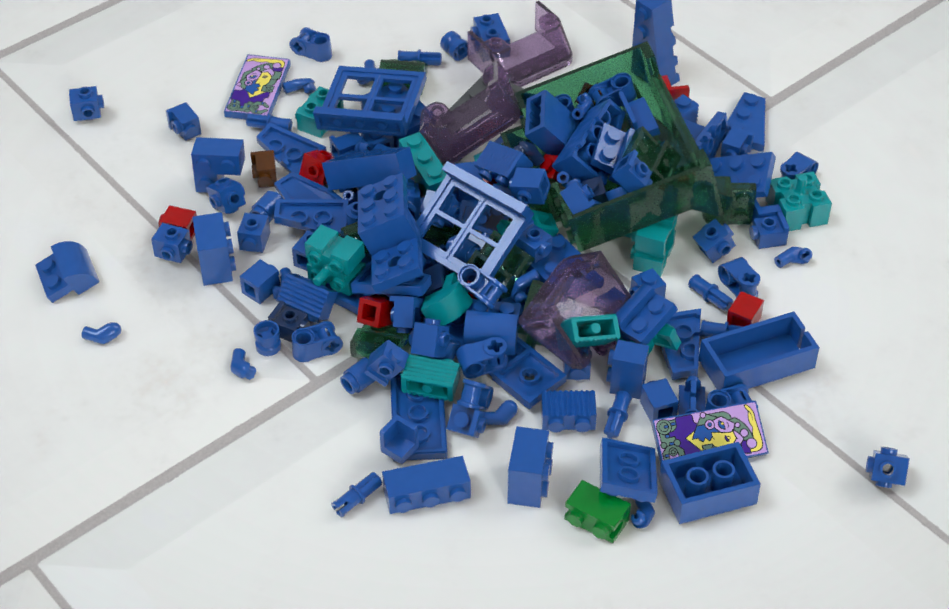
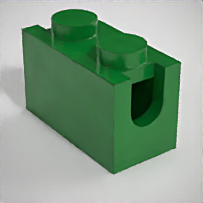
M581 480L565 502V507L569 510L564 515V519L575 527H581L593 533L599 539H605L614 543L630 519L631 503L616 496L600 492V488Z

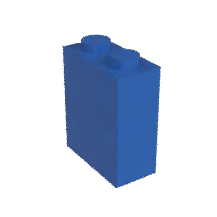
M545 89L527 99L525 137L546 154L558 156L580 124L581 119H574L572 112Z

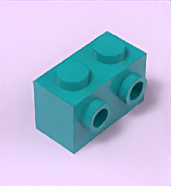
M319 86L314 93L309 95L307 101L297 109L295 118L298 130L319 138L328 131L317 129L313 111L315 106H323L329 89ZM339 100L336 108L344 109L343 100Z

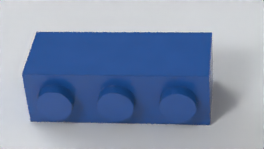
M463 456L382 471L383 490L390 514L405 513L414 509L430 508L439 504L460 502L471 498V481Z

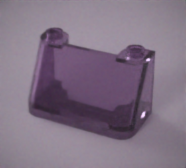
M498 60L489 64L483 71V80L488 87L459 107L450 111L444 103L433 102L421 110L420 133L444 162H457L519 120L520 106L505 69Z
M602 251L572 255L563 259L556 266L522 313L518 323L526 333L572 369H583L590 364L593 356L592 351L588 347L576 348L560 324L570 317L616 314L631 295Z

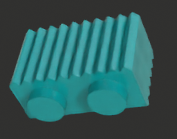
M616 314L570 317L556 325L561 349L604 346L621 337Z
M409 354L401 374L402 392L418 394L419 396L423 395L424 397L428 396L429 398L433 397L434 399L438 398L439 400H449L451 402L454 399L461 377L460 363H456L451 359L439 360L429 356Z

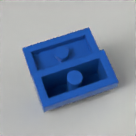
M604 122L598 134L590 165L609 173L608 180L620 185L611 176L614 168L620 159L634 149L638 152L637 158L640 160L644 147L643 138L631 127L627 132H624Z
M65 241L52 245L53 254L35 264L45 294L52 303L73 290L80 295L100 282L87 249L77 242Z
M642 284L616 313L620 338L628 342L632 340L635 343L647 345L677 312L676 305L658 295L652 286Z
M472 299L473 302L466 311L463 345L487 340L491 337H500L507 343L505 354L515 355L521 303L496 301L494 304L495 308L491 310L478 299Z

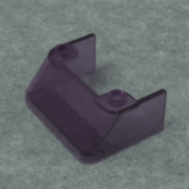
M540 1L535 2V30L537 32L508 44L498 37L483 41L472 30L467 32L468 60L483 74L487 71L520 87L570 65L573 52L560 18Z

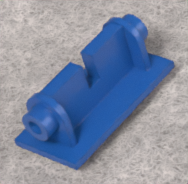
M689 376L685 381V385H679L678 415L705 410V387L701 386V381L697 376Z

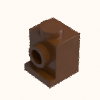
M274 150L250 152L253 179H258L259 188L274 187V182L277 181Z

